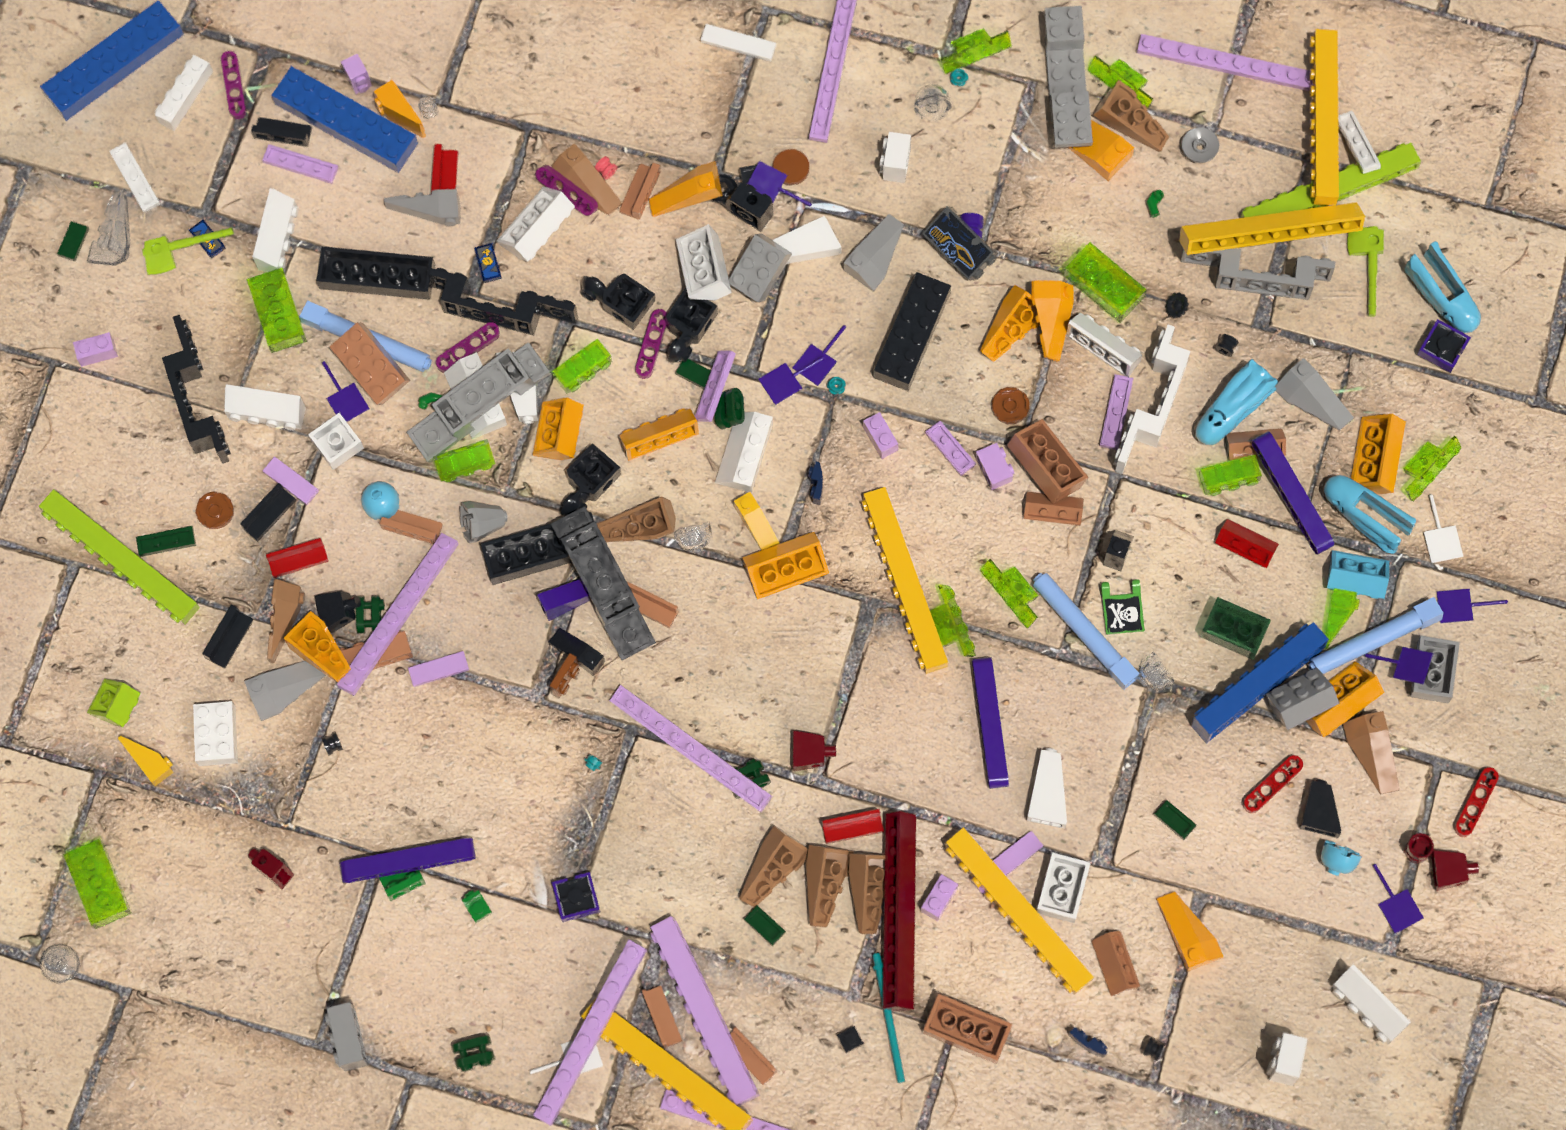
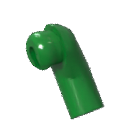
M1161 190L1153 191L1146 201L1152 218L1160 215L1157 206L1164 197V193Z
M430 392L420 396L418 407L420 409H427L429 403L436 402L444 395Z

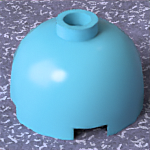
M377 481L371 483L365 488L361 496L364 511L374 520L381 519L382 517L391 518L396 514L400 506L398 492L387 482Z
M1329 840L1325 841L1321 852L1323 864L1329 868V873L1339 876L1340 873L1348 874L1354 871L1362 857L1360 853L1346 846L1336 845V842Z

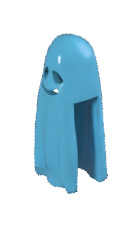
M1434 241L1429 245L1424 258L1456 297L1450 302L1416 254L1411 256L1406 264L1405 272L1427 301L1460 332L1471 333L1476 330L1480 325L1481 313L1457 273L1443 255L1438 242Z
M1253 359L1249 360L1232 377L1219 397L1198 422L1196 427L1197 439L1205 445L1217 444L1276 391L1277 379L1273 378L1265 368L1257 364Z
M1333 476L1328 479L1324 486L1327 500L1336 506L1338 511L1356 529L1387 553L1395 554L1401 539L1379 522L1356 508L1355 506L1360 500L1407 536L1412 533L1415 527L1416 518L1408 515L1381 496L1346 476Z

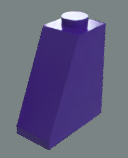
M580 579L537 595L540 606L548 621L590 601L589 594Z

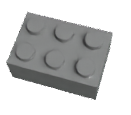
M755 234L730 276L729 283L756 302L765 301L792 253L764 234Z
M1420 636L1416 650L1431 652L1433 656L1424 684L1412 682L1410 697L1449 704L1453 697L1460 642Z
M1318 668L1310 670L1306 674L1292 679L1266 694L1273 713L1287 730L1340 704L1333 685Z
M351 1002L327 1008L328 1014H325L327 1026L332 1029V1033L329 1036L331 1044L334 1045L337 1051L334 1053L336 1065L338 1064L345 1072L368 1066L355 1007Z

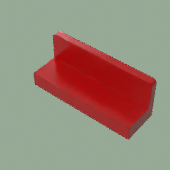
M442 144L434 145L431 194L433 190L456 189L458 150H444Z
M1229 519L1224 523L1215 541V544L1265 568L1268 567L1279 545L1277 542Z
M321 538L266 554L273 578L329 562Z
M880 809L823 820L822 827L826 844L883 833Z

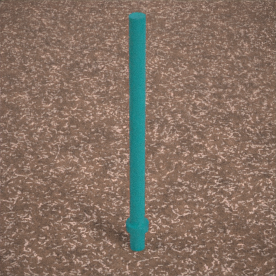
M880 953L873 954L875 965L873 966V971H876L883 1006L884 964H882ZM883 1009L897 1082L904 1083L905 1077L892 1011Z

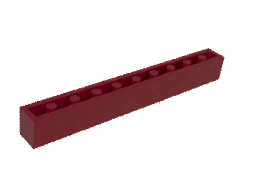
M902 811L886 814L883 1009L898 1012L914 1010L916 815Z

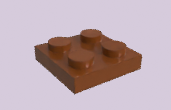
M569 653L550 684L552 695L558 699L561 695L567 693L570 687L568 685L572 678L575 679L580 671L577 657Z

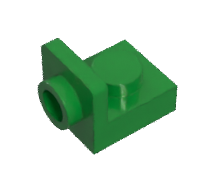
M472 890L464 895L465 898L462 902L475 923L492 914L479 890L476 892Z

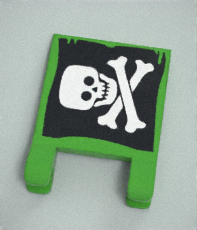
M1140 580L1132 581L1133 594L1110 596L1109 582L1101 584L1106 635L1145 631Z

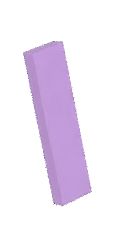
M268 144L262 159L265 164L330 184L333 183L339 168L338 165Z
M718 351L695 415L698 422H712L736 355L733 351Z
M1117 374L1114 376L1099 447L1114 450L1119 448L1133 378Z
M1030 831L995 858L993 862L1007 876L1042 849L1043 844ZM982 887L977 888L982 895L985 893Z

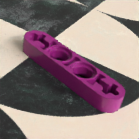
M226 51L221 56L228 109L234 119H242L245 117L247 110L239 60L235 52ZM228 57L232 58L231 62L233 67H229L227 61ZM230 73L237 74L235 80L230 81L227 79ZM237 89L240 91L239 96H230L232 90ZM235 103H238L239 105V113L235 112Z
M544 165L536 170V178L547 188L561 191L575 206L574 208L583 215L589 216L597 211V201L554 168ZM557 180L562 182L563 189L557 187ZM571 191L577 194V200L571 197Z
M663 309L653 311L636 364V374L641 379H648L653 374L667 328V312ZM663 315V319L660 320L659 327L656 326L657 318L655 317ZM653 331L660 333V337L656 340L649 337ZM648 348L655 351L651 357H647L644 354ZM645 361H647V370L649 371L641 373V369L644 368Z
M492 322L485 324L439 355L436 359L438 370L444 373L459 359L476 352L478 353L496 341L500 336L498 325ZM488 329L494 330L495 334H488ZM483 333V336L486 337V341H484L482 335L480 334ZM474 338L481 340L480 345L477 347L471 345V340ZM457 349H464L466 353L463 357H457L455 352ZM452 354L453 359L455 360V362H453V360L450 358L449 355ZM442 360H444L445 362L448 361V366H447V367H445L444 365H442V363H441Z

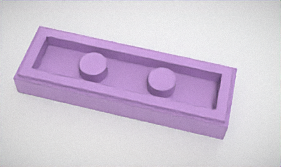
M941 421L925 432L960 476L976 465L974 460Z
M275 456L263 469L264 474L276 483H280L284 489L306 505L319 492L315 486Z
M464 651L409 667L408 670L413 686L417 687L469 671Z

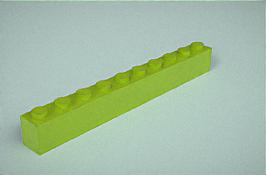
M1412 142L1408 144L1402 143L1396 146L1394 150H1385L1379 153L1377 158L1381 164L1380 169L1363 174L1358 164H1351L1343 171H1340L1338 201L1418 169L1421 160ZM1312 181L1309 185L1296 187L1292 192H1283L1275 199H1266L1258 206L1245 208L1241 218L1329 205L1313 204V197H1310V189L1313 186Z
M54 489L39 505V508L42 510L41 515L45 519L55 521V526L63 533L65 530L71 534L69 537L74 542L84 544L83 548L89 554L93 555L95 553L99 556L98 560L104 566L109 564L113 568L112 572L118 577L124 576L128 579L126 581L128 585L133 589L138 587L142 591L140 594L147 600L153 599L156 602L155 606L162 612L168 611L171 614L169 617L177 624L182 622L186 625L200 609L193 599Z

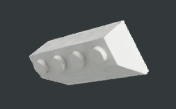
M543 186L496 242L518 259L528 262L534 258L538 249L546 244L549 236L559 228L561 222L571 214L575 206L561 191Z
M271 188L269 189L253 253V260L258 271L280 274L281 269L285 268V253L290 248L289 237L294 232L295 225L293 221L294 217L298 216L299 207L295 199Z
M709 224L676 239L687 293L690 299L715 301L732 293L719 235Z
M1080 312L1068 323L1066 335L1068 338L1122 375L1129 377L1141 362L1142 354H1140L1139 349L1127 345L1123 338L1111 334L1107 327L1095 323L1091 316Z
M477 352L459 359L444 372L451 390L482 368L483 365ZM499 403L471 423L475 429L470 433L473 440L507 426Z
M226 384L224 412L231 421L240 422V420H245L254 425L264 423L269 427L283 426L288 430L302 428L306 407L301 396Z
M744 412V422L732 427L715 483L752 493L772 430L773 417L757 412Z
M1354 964L1332 986L1334 995L1340 1000L1343 998L1348 1003V1009L1354 1014L1357 1013L1362 1018V1023L1367 1028H1372L1376 1032V1037L1382 1043L1386 1042L1389 1045L1411 1023Z

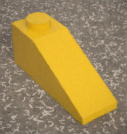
M751 492L734 500V508L761 550L780 544Z
M123 736L118 737L119 741L154 786H157L174 773L170 768L173 764L166 756L162 758L159 753Z

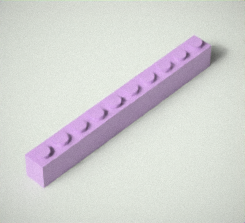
M671 916L651 926L653 931L650 933L654 943H658L661 948L659 954L662 960L667 961L669 965L667 970L672 979L675 978L678 984L675 986L680 997L684 996L686 1003L684 1006L688 1014L692 1013L695 1019L692 1023L696 1031H700L703 1036L701 1042L706 1050L709 1049L712 1055L709 1057L713 1067H717L720 1072L718 1078L723 1086L726 1085L729 1091L726 1093L728 1099L735 1103V1105L741 1106L760 1096L676 919Z

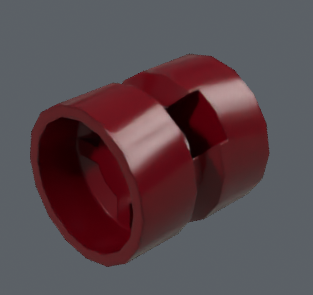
M1415 834L1405 845V856L1412 863H1423L1433 852L1434 843L1427 834Z

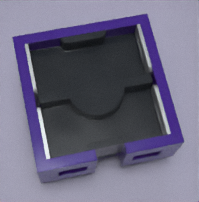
M1437 319L1417 355L1451 373L1459 360L1460 355L1458 354L1462 355L1471 337Z
M590 872L577 875L573 880L568 881L565 878L552 882L562 922L600 913Z

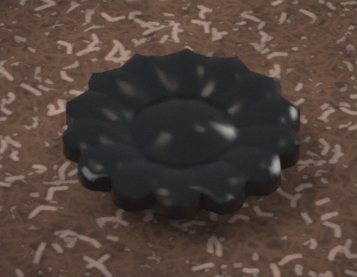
M1178 292L1169 296L1165 308L1170 317L1180 318L1182 315H1185L1189 305L1185 294Z

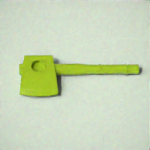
M1370 226L1369 228L1363 227L1362 231L1348 233L1349 255L1352 256L1368 255V316L1375 317L1377 307L1378 254H1383L1384 230L1378 229L1377 226Z
M233 228L169 242L166 236L144 241L142 252L146 261L147 274H160L175 269L176 264L173 250L234 235Z

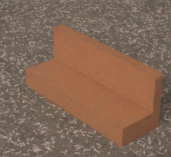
M653 162L651 167L642 163L639 164L620 208L621 214L638 220L641 219L661 173L659 164Z
M1283 429L1227 434L1229 461L1259 458L1252 446L1251 440L1267 431L1273 435L1284 456H1286V437Z
M1027 492L1024 519L1081 526L1084 499L1067 496L1053 504L1044 493Z
M397 510L396 514L391 518L382 517L380 521V526L383 530L430 544L436 542L443 526L441 522Z
M627 582L640 606L639 611L641 615L670 629L679 613L678 606Z
M1121 931L1108 932L1092 940L1111 996L1140 987Z
M658 986L648 991L646 989L642 990L663 1048L665 1049L683 1042L662 987Z
M734 1027L730 1035L746 1068L764 1086L777 1073L776 1068Z

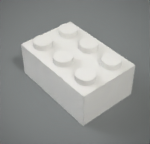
M233 702L193 704L195 762L199 766L238 763L236 707Z
M1052 852L1037 912L1041 915L1075 923L1090 862Z
M1283 1033L1281 1037L1275 1040L1271 1050V1055L1274 1057L1267 1069V1074L1270 1075L1269 1081L1289 1086L1295 1084L1300 1077L1308 1038Z

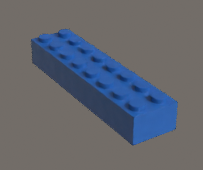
M157 0L40 87L47 99L67 121L182 37L184 34L181 26L162 3Z
M292 66L271 95L275 105L397 173L400 172L418 145L415 134Z
M1314 622L1310 625L1305 624L1302 626L1295 637L1291 635L1283 642L1284 645L1280 649L1276 647L1272 650L1265 661L1261 659L1257 662L1252 672L1246 671L1239 677L1240 680L1237 684L1231 683L1224 689L1225 692L1222 696L1216 695L1210 700L1207 708L1201 707L1195 712L1191 727L1206 744L1262 700L1267 693L1277 688L1308 663L1311 658L1324 650L1329 639Z

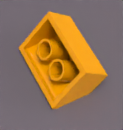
M567 397L542 402L532 455L555 460L573 459L576 452L584 405Z

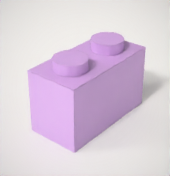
M358 54L341 61L345 76L355 95L364 93L372 87L368 72Z
M110 332L73 342L76 357L81 367L118 357L115 342Z
M880 412L863 421V429L881 459L898 451V442Z
M995 443L976 451L975 458L991 490L1012 482L1013 474L1015 473L1011 464H1007L1005 460L1006 454L1002 447L999 448L998 444Z
M941 874L921 907V912L938 922L957 891L958 884Z

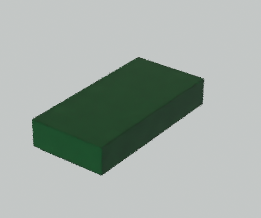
M71 221L57 255L76 262L89 227Z
M688 359L685 363L681 362L675 373L677 376L705 390L711 370Z
M1168 800L1154 814L1157 819L1183 841L1197 826Z
M758 905L744 918V921L772 947L786 933Z

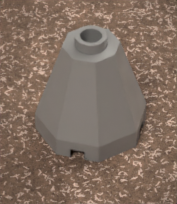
M469 501L463 502L459 508L461 527L466 529L463 535L468 543L477 542L501 529L508 520L505 510L503 511L501 506Z

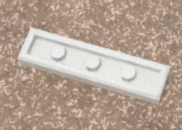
M706 24L701 38V43L770 62L776 49L775 42Z
M1353 110L1338 115V127L1362 173L1380 169L1381 164Z
M126 142L110 150L111 156L142 211L145 213L160 205Z

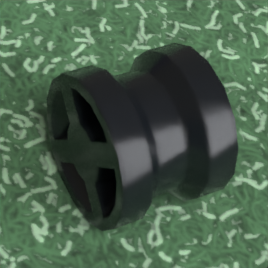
M1222 334L1220 337L1221 341L1216 345L1215 349L1222 355L1231 357L1234 353V347H1237L1239 342L1231 335Z
M336 732L332 733L330 737L321 738L328 755H332L336 750H343Z
M1151 1036L1143 1055H1150L1155 1061H1158L1166 1043L1157 1042Z

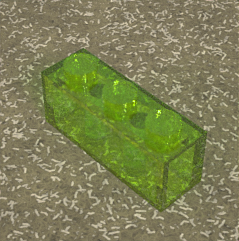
M597 338L552 371L553 377L566 394L575 392L583 382L592 380L597 372L607 369L611 365L612 357Z
M488 439L433 456L441 482H452L458 476H470L476 470H488L493 467L492 465L496 464Z
M1256 455L1201 468L1199 471L1204 494H1210L1211 496L1219 495L1222 491L1228 489L1229 491H1235L1244 485L1254 486L1258 484L1262 477Z

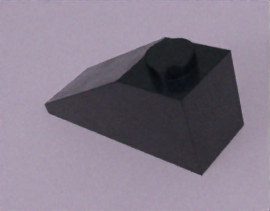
M561 628L556 631L548 644L566 657H568L569 653L576 656L579 666L592 676H595L606 662L604 655Z

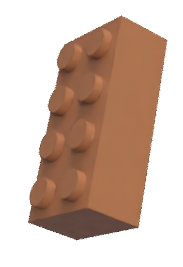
M357 322L329 346L377 405H383L411 381L362 322Z
M1043 419L1015 433L1007 445L1053 504L1079 490L1089 478Z
M938 993L923 1034L997 1064L1013 1024Z

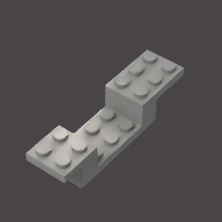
M1082 6L1045 8V48L1051 122H1053L1055 148L1092 146L1089 91H1086L1083 53L1084 27Z
M1237 248L1187 255L1183 249L1181 255L1182 263L1218 267L1215 288L1302 300L1310 299L1314 280L1330 282L1336 262L1328 258L1297 257L1293 277L1287 274H1281L1280 276L1272 275L1270 272L1256 273L1249 269L1240 271L1241 249Z
M529 342L514 353L508 348L434 402L432 406L436 411L407 431V433L427 462L430 463L475 429L471 423L516 391L519 395L524 394L550 375L551 372Z

